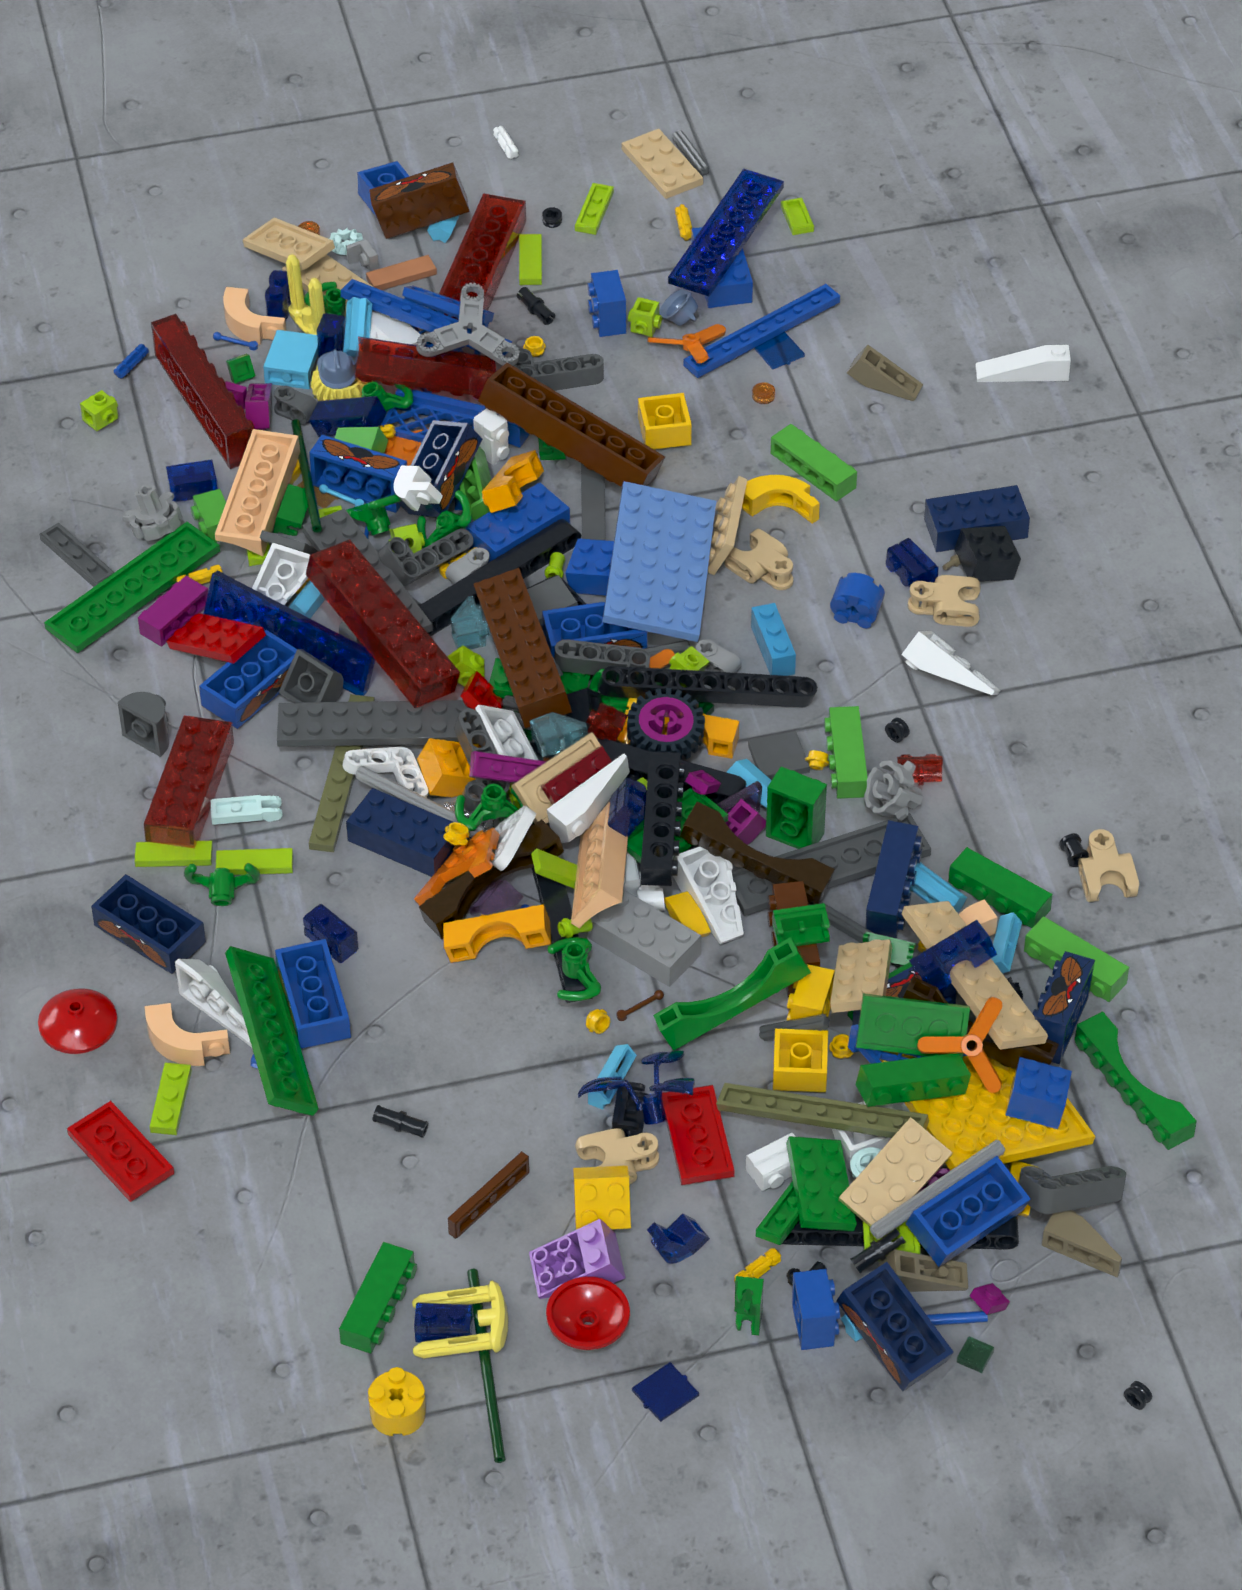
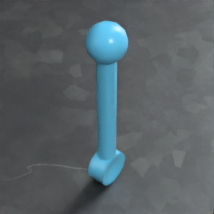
M325 484L319 487L321 493L334 495L354 504L355 507L364 504L362 499L355 500L329 489Z

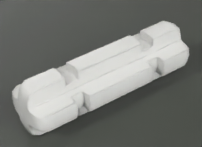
M501 125L495 127L493 135L498 140L503 151L506 152L509 159L517 158L519 155L518 149L505 128Z

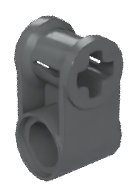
M279 386L274 391V397L277 400V403L274 405L275 413L290 420L298 419L301 425L307 423L319 409L318 402L312 396L301 393L289 386Z

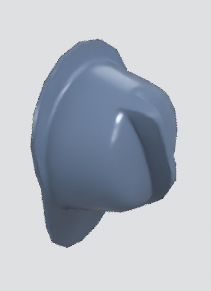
M680 289L665 300L659 310V315L681 326L689 320L696 321L694 314L698 309V305L691 296V292Z
M334 349L323 354L318 359L319 377L325 386L332 389H343L355 381L356 368L352 356Z

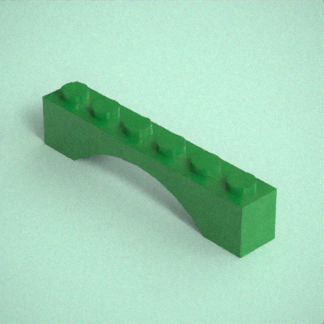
M790 937L769 949L757 968L732 989L704 1000L675 1002L653 1016L660 1032L674 1051L727 1020L732 1019L741 1012L755 1006L764 999L778 993L787 986L809 975L811 971L803 955Z
M1103 1011L1077 1024L1074 1038L1076 1046L1088 1055L1092 1065L1104 1074L1108 1084L1111 1087H1115L1121 1094L1124 1103L1132 1107L1140 1122L1149 1127L1157 1142L1162 1143L1167 1150H1170L1194 1137L1197 1121L1181 1102L1154 1093L1142 1085L1128 1070L1119 1052L1118 1028Z

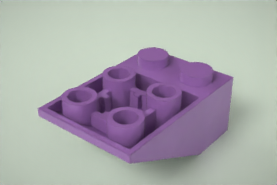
M601 1219L529 1252L536 1289L540 1299L549 1298L560 1285L579 1277H598L608 1280L613 1284L626 1278L616 1233Z

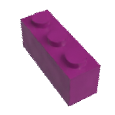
M188 576L176 582L169 591L160 596L153 605L140 614L138 617L140 634L162 647L177 629L182 628L190 621L193 615L201 613L210 605L208 588Z

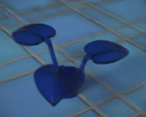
M684 1051L657 1052L641 1059V1063L644 1065L654 1064V1085L649 1087L650 1091H654V1094L643 1096L642 1102L638 1099L630 1083L627 1080H622V1077L619 1076L601 1077L587 1082L579 1090L578 1098L585 1093L613 1090L624 1086L636 1103L637 1110L643 1111L645 1124H658L666 1120L662 1091L693 1095L695 1080L691 1077L675 1078L659 1083L660 1065L680 1060L684 1056Z

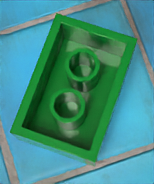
M780 767L767 787L766 837L796 849L818 843L825 833L827 784L799 774L794 770Z

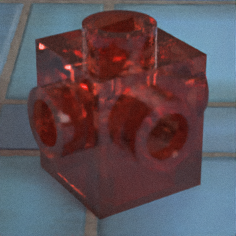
M601 702L597 711L592 709L586 723L590 724L587 734L593 732L598 739H608L616 742L628 715Z

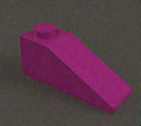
M272 383L249 384L245 399L246 429L265 431L266 428H270Z
M740 799L728 813L726 824L739 839L748 845L766 827V820L743 799Z

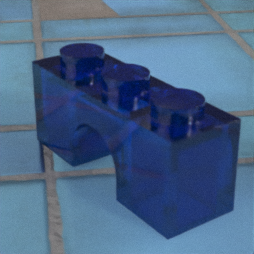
M975 920L909 961L918 979L940 990L952 982L950 971L957 963L968 960L976 968L996 956L997 953L990 936L978 920Z

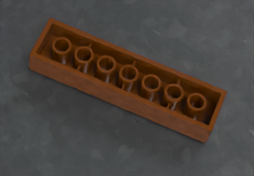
M507 362L487 379L478 400L488 410L495 411L508 422L515 423L527 433L537 436L547 445L557 448L567 457L584 464L587 469L594 470L604 476L607 481L614 482L622 487L624 481L648 486L656 478L665 459L664 455Z
M520 569L507 571L474 583L480 606L524 727L528 728L571 713L572 710Z

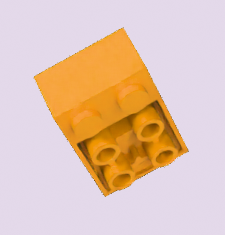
M428 739L417 761L429 794L451 798L462 795L465 786L470 781L476 779L469 777L470 765L460 743ZM473 744L477 748H482L478 744Z

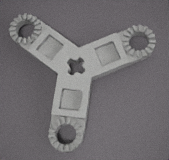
M476 283L465 284L462 288L459 321L435 329L433 332L421 334L416 344L418 353L425 357H432L465 345H470L501 365H504L506 362L512 366L515 365L520 355V351L515 344L512 345L513 343L507 342L505 338L482 325L484 289L479 284L476 285ZM475 292L478 296L470 298L467 293ZM467 328L472 329V334L467 333ZM424 342H430V343H432L434 346H433V348L430 347V349H429V347H428V348L426 349V347H424V345H422V343H424ZM511 352L514 356L507 359V357L504 358L502 353Z

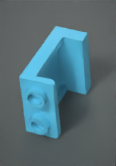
M277 330L263 366L265 383L310 389L313 365L317 355H321L323 351L321 335Z

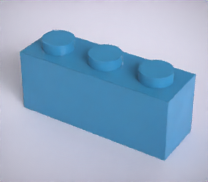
M771 603L752 607L751 628L770 675H794L796 653L776 604Z

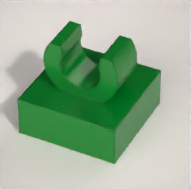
M246 353L226 361L232 383H238L256 376L249 354Z

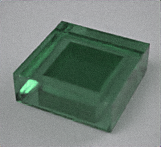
M969 1336L957 1356V1363L983 1373L994 1353V1347Z

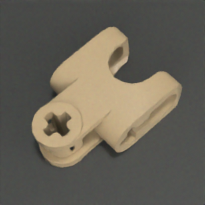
M756 529L750 533V547L752 550L742 551L733 547L724 560L725 566L749 583L762 579L777 590H786L793 585V576L791 574L793 562L787 558L788 551L786 547L761 529Z
M953 575L938 576L935 579V583L916 581L910 586L909 592L911 597L908 600V609L918 615H933V619L938 624L964 627L975 626L980 618L979 609L976 604L964 601L975 600L979 596L980 582L973 577Z
M1104 829L1094 830L1088 839L1089 846L1087 851L1089 858H1080L1078 861L1079 875L1086 900L1088 902L1099 901L1098 895L1101 887L1106 884L1118 886L1126 898L1137 897L1139 880L1131 854H1118L1114 837L1109 831Z
M616 1128L581 1136L575 1144L576 1151L581 1159H597L603 1162L597 1167L628 1165L629 1185L636 1181V1172L650 1170L658 1165L659 1162L658 1140L650 1133H640L626 1137L623 1130Z

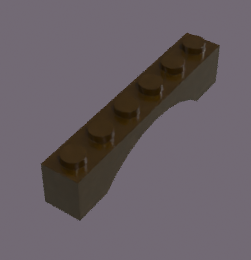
M698 801L685 821L680 835L689 844L698 845L708 850L710 854L717 857L720 856L730 861L734 866L754 873L760 879H766L774 884L803 881L807 901L819 904L835 870L813 858L783 859L755 850L745 844L731 831L720 812Z
M542 819L530 826L511 862L503 871L492 866L490 870L475 878L467 871L460 878L448 884L443 890L420 905L419 909L424 922L443 939V923L465 919L472 903L491 884L516 871L533 868L534 864L531 853L534 850L540 849L557 857L564 853L559 836Z
M914 976L903 998L948 1003L937 987ZM968 1020L967 1034L969 1033L971 1027H972L973 1024H974V1023H972V1022L969 1021V1020ZM988 1033L982 1042V1048L987 1057L1015 1070L1020 1057L1050 1065L1059 1046L1058 1043L1047 1039L1044 1044L1000 1050ZM968 1041L966 1046L970 1049H974L976 1045L975 1041Z

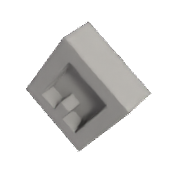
M367 239L346 246L349 264L360 261L363 267L366 266L369 272L379 269L378 254Z

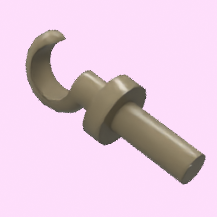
M958 555L951 556L950 561L942 566L943 569L947 570L952 566L957 567L961 565Z

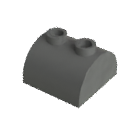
M297 649L279 693L294 703L336 702L342 692L344 680L342 674L305 650Z
M135 692L123 697L118 702L122 736L159 757L169 747L165 700L160 695L149 692Z

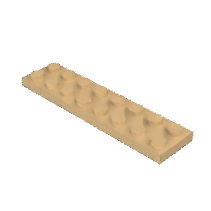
M949 901L904 906L902 916L976 1017H978L989 998L996 997L1002 1001V1009L988 1032L1000 1050L1046 1043L1048 1034L1040 1023L1035 1020L1034 1015Z

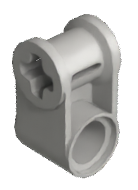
M484 548L472 549L468 554L448 566L445 572L446 577L453 584L457 583L486 565L490 559L489 552Z
M704 639L697 642L695 649L710 661L704 671L736 673L741 668V661L733 652L727 651L711 640Z

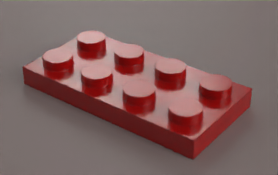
M198 613L193 615L190 621L182 628L177 629L166 642L169 648L173 650L235 663L265 637L266 633L263 627Z
M709 1085L661 1093V1103L681 1185L734 1177L735 1170L721 1114L716 1105L717 1098L714 1086Z
M112 1101L107 1102L67 1128L70 1138L130 1202L174 1174V1167Z

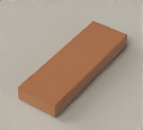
M429 255L367 272L366 279L373 287L385 290L436 275L437 268Z

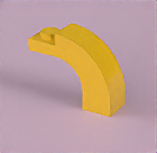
M764 475L747 481L742 509L753 517L768 507L785 506L795 510L812 524L819 520L820 503L815 497L810 496V485L806 482L785 475Z

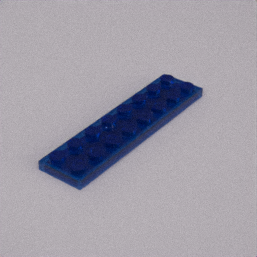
M743 169L668 276V284L709 297L783 190L784 181Z
M220 571L212 573L203 614L263 627L264 631L268 630L296 649L305 650L342 674L344 680L343 688L345 690L362 696L368 692L377 653Z

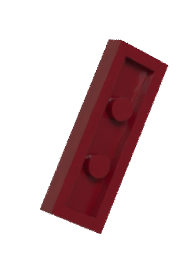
M603 746L597 747L542 784L541 788L553 805L612 761Z

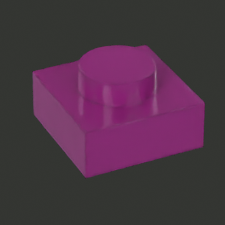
M226 381L222 386L224 404L245 410L247 387Z
M703 770L690 772L685 780L696 793L701 795L717 792L721 785L718 780Z
M993 1283L976 1287L970 1294V1297L986 1315L1006 1310L1010 1303L1001 1290Z

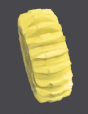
M355 359L356 379L353 384L343 389H332L321 382L317 366L316 371H313L311 381L314 398H317L319 403H324L325 407L332 406L334 410L337 407H341L344 410L345 407L351 408L355 404L361 406L362 401H364L362 398V388L367 383L373 382L370 368H367L365 363H360L359 359Z

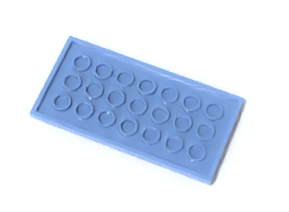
M623 482L602 622L698 642L716 508L715 500Z

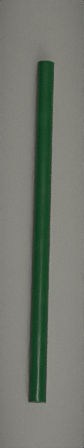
M294 419L291 422L293 435H297L299 438L300 454L298 460L312 530L315 533H319L322 530L301 423L298 419Z
M469 1269L467 1271L469 1288L479 1287L478 1270ZM483 1303L472 1304L476 1334L487 1333L486 1326L480 1327L478 1322V1310H483ZM482 1350L478 1352L494 1461L502 1463L506 1459L490 1350Z

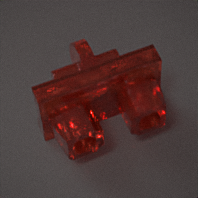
M910 754L897 757V763L904 765L906 761H910L916 766L912 775L914 782H918V786H923L924 782H942V756L926 754V756L912 757Z

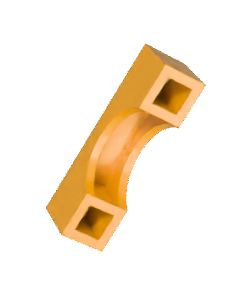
M536 450L510 457L483 489V502L488 506L491 513L516 506L523 497L520 488L537 480L544 472Z
M703 714L705 716L703 743L707 748L708 755L733 759L739 739V721ZM665 717L663 735H667L669 717Z
M544 904L443 923L444 949L451 963L475 959L485 944L500 937L515 938L526 949L551 944L550 919Z

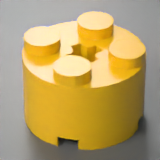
M394 1367L378 1376L372 1382L368 1389L369 1411L372 1424L379 1432L388 1436H393V1434L405 1436L412 1434L421 1427L425 1420L426 1401L425 1389L418 1377L404 1371L402 1368Z

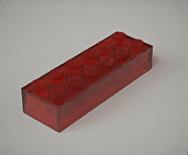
M358 336L354 359L355 378L363 382L381 381L382 384L388 386L401 384L410 389L421 387L427 388L428 391L434 393L447 391L455 396L467 394L479 399L487 379L496 372V363L488 356L450 350L432 357H425L418 353L416 345Z
M183 716L144 821L146 842L195 849L211 809L210 800L214 799L234 744L232 722Z

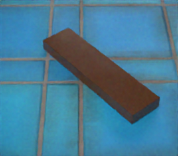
M521 1151L448 1217L449 1235L455 1239L458 1238L528 1175L529 1156Z

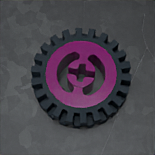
M666 688V694H662L661 689H655V696L652 695L651 691L645 692V699L640 695L637 698V703L633 702L631 710L628 712L627 737L628 741L630 740V745L651 752L680 753V760H682V755L686 759L690 758L691 751L696 753L698 745L701 746L703 742L705 726L702 707L698 708L699 703L696 699L691 702V695L689 694L682 698V691L678 689L675 695H672V688ZM665 717H669L667 735L662 734Z

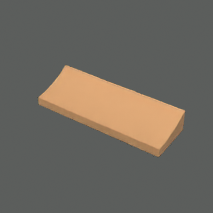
M252 430L215 532L216 541L234 544L264 556L267 543L260 539L262 530L272 533L280 505L300 454L299 438L297 435Z
M610 802L597 815L590 827L580 836L571 924L579 929L597 913L622 902L630 814Z

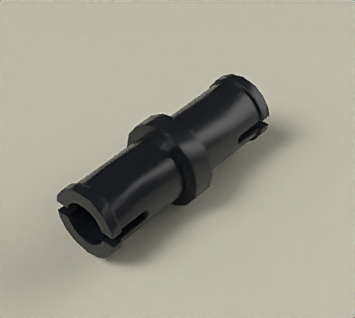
M523 287L518 291L523 296L517 293V298L528 307V311L531 314H535L545 325H549L554 321L552 318H555V313L544 305V301L540 297H536L527 287Z
M377 1105L372 1118L373 1122L393 1127L396 1132L405 1131L424 1138L429 1124L428 1121L408 1116L405 1111L396 1112Z
M897 1228L877 1242L873 1240L870 1242L871 1246L855 1257L850 1258L854 1265L863 1259L865 1260V1262L856 1267L860 1274L877 1261L887 1259L885 1257L887 1254L906 1243L903 1237L891 1242L892 1239L900 1235Z

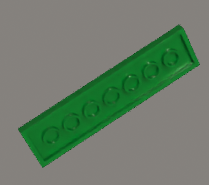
M185 522L175 531L165 536L45 621V629L76 653H79L174 585L178 576L188 575V573L220 552V545L189 522Z
M230 946L225 955L267 1102L274 1107L314 1116L319 1108L275 960L271 957Z

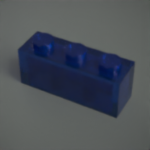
M377 396L318 401L309 422L318 437H321V435L335 436L338 428H380L387 412Z

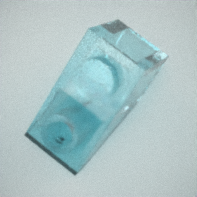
M468 596L451 618V634L456 649L462 645L470 650L486 646V636L489 635L488 625L486 621L482 622L480 604H475L473 596Z
M554 712L530 720L531 735L542 757L555 755L588 734L585 722Z

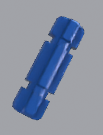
M139 344L114 369V374L118 378L123 379L149 353V349L144 344Z

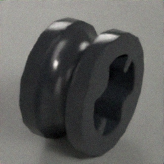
M555 207L545 209L542 212L543 225L549 228L560 226L562 223L561 210Z
M898 717L885 726L888 737L897 743L910 734L908 725Z
M1134 1381L1130 1388L1124 1391V1397L1127 1402L1138 1410H1142L1153 1397L1146 1385L1139 1381Z

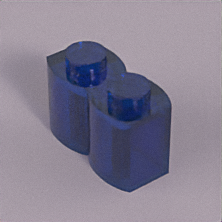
M274 270L269 276V287L265 292L266 314L270 317L285 318V321L289 316L288 309L291 304L287 271Z

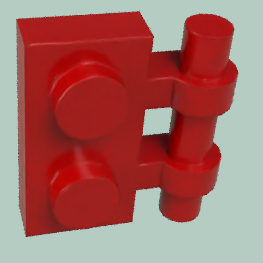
M478 671L470 676L460 695L468 708L476 710L477 705L503 708L502 698L493 693L494 687Z

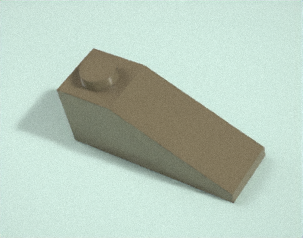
M867 345L854 358L847 371L848 375L865 387L910 401L916 399L923 386L921 382L870 345Z
M1072 1210L1052 1214L1043 1232L1042 1246L1112 1276H1119L1121 1256L1082 1216Z
M893 1250L885 1256L887 1259L878 1262L879 1266L888 1262L909 1292L966 1291L968 1289L967 1263L949 1260L938 1267L931 1256L901 1250Z

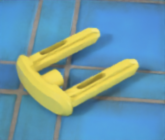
M291 254L286 260L291 305L288 309L289 314L304 333L321 335L322 340H325L331 335V330L326 324L322 284L317 278L310 280L308 284L309 307L304 302L299 259Z
M492 1280L486 1286L421 1294L414 1298L412 1306L421 1311L491 1302L492 1308L478 1310L479 1326L491 1325L490 1333L424 1341L414 1346L413 1354L420 1358H430L492 1349L495 1353L499 1352L505 1344L508 1332L507 1306L499 1284Z

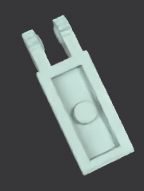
M253 795L210 800L212 825L262 821L263 819L271 822L279 820L283 816L282 809L278 808L282 804L279 796Z

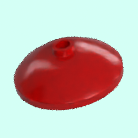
M85 988L66 990L52 997L41 1009L38 1018L39 1032L45 1043L57 1051L68 1054L90 1052L104 1045L114 1034L117 1027L116 1009L111 1000L98 991Z
M579 1277L563 1283L552 1293L547 1303L546 1318L549 1329L559 1341L576 1349L594 1350L614 1343L623 1335L629 1324L630 1307L623 1291L612 1282L598 1277Z

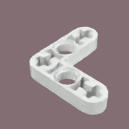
M388 747L350 750L346 752L342 764L346 772L356 774L360 766H364L376 773L393 772L398 784L412 791L415 788L414 792L427 798L428 787L414 754L408 748ZM373 758L381 759L383 763L375 762ZM403 774H410L414 776V778H407Z
M527 806L520 808L500 822L495 828L500 836L498 848L494 853L495 858L491 863L500 871H503L511 862L536 816V813Z

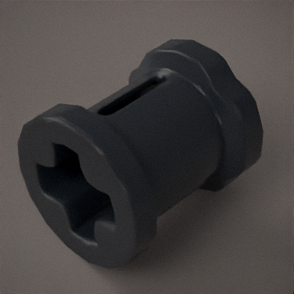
M1076 833L1064 836L1059 842L1061 850L1065 851L1068 856V864L1071 867H1078L1080 858H1089L1088 851L1083 849L1081 845L1082 840Z

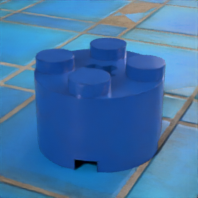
M848 573L847 577H840L830 602V608L835 614L834 619L842 624L849 621L857 623L862 628H870L877 618L885 596V591L881 584L878 587L873 583L874 579L861 573Z

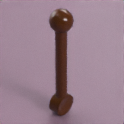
M656 990L653 996L626 1011L619 1010L617 1012V1019L625 1021L627 1015L656 999H663L664 992Z

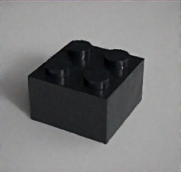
M1005 526L961 528L954 550L967 577L976 578L979 582L1014 580L1021 558Z

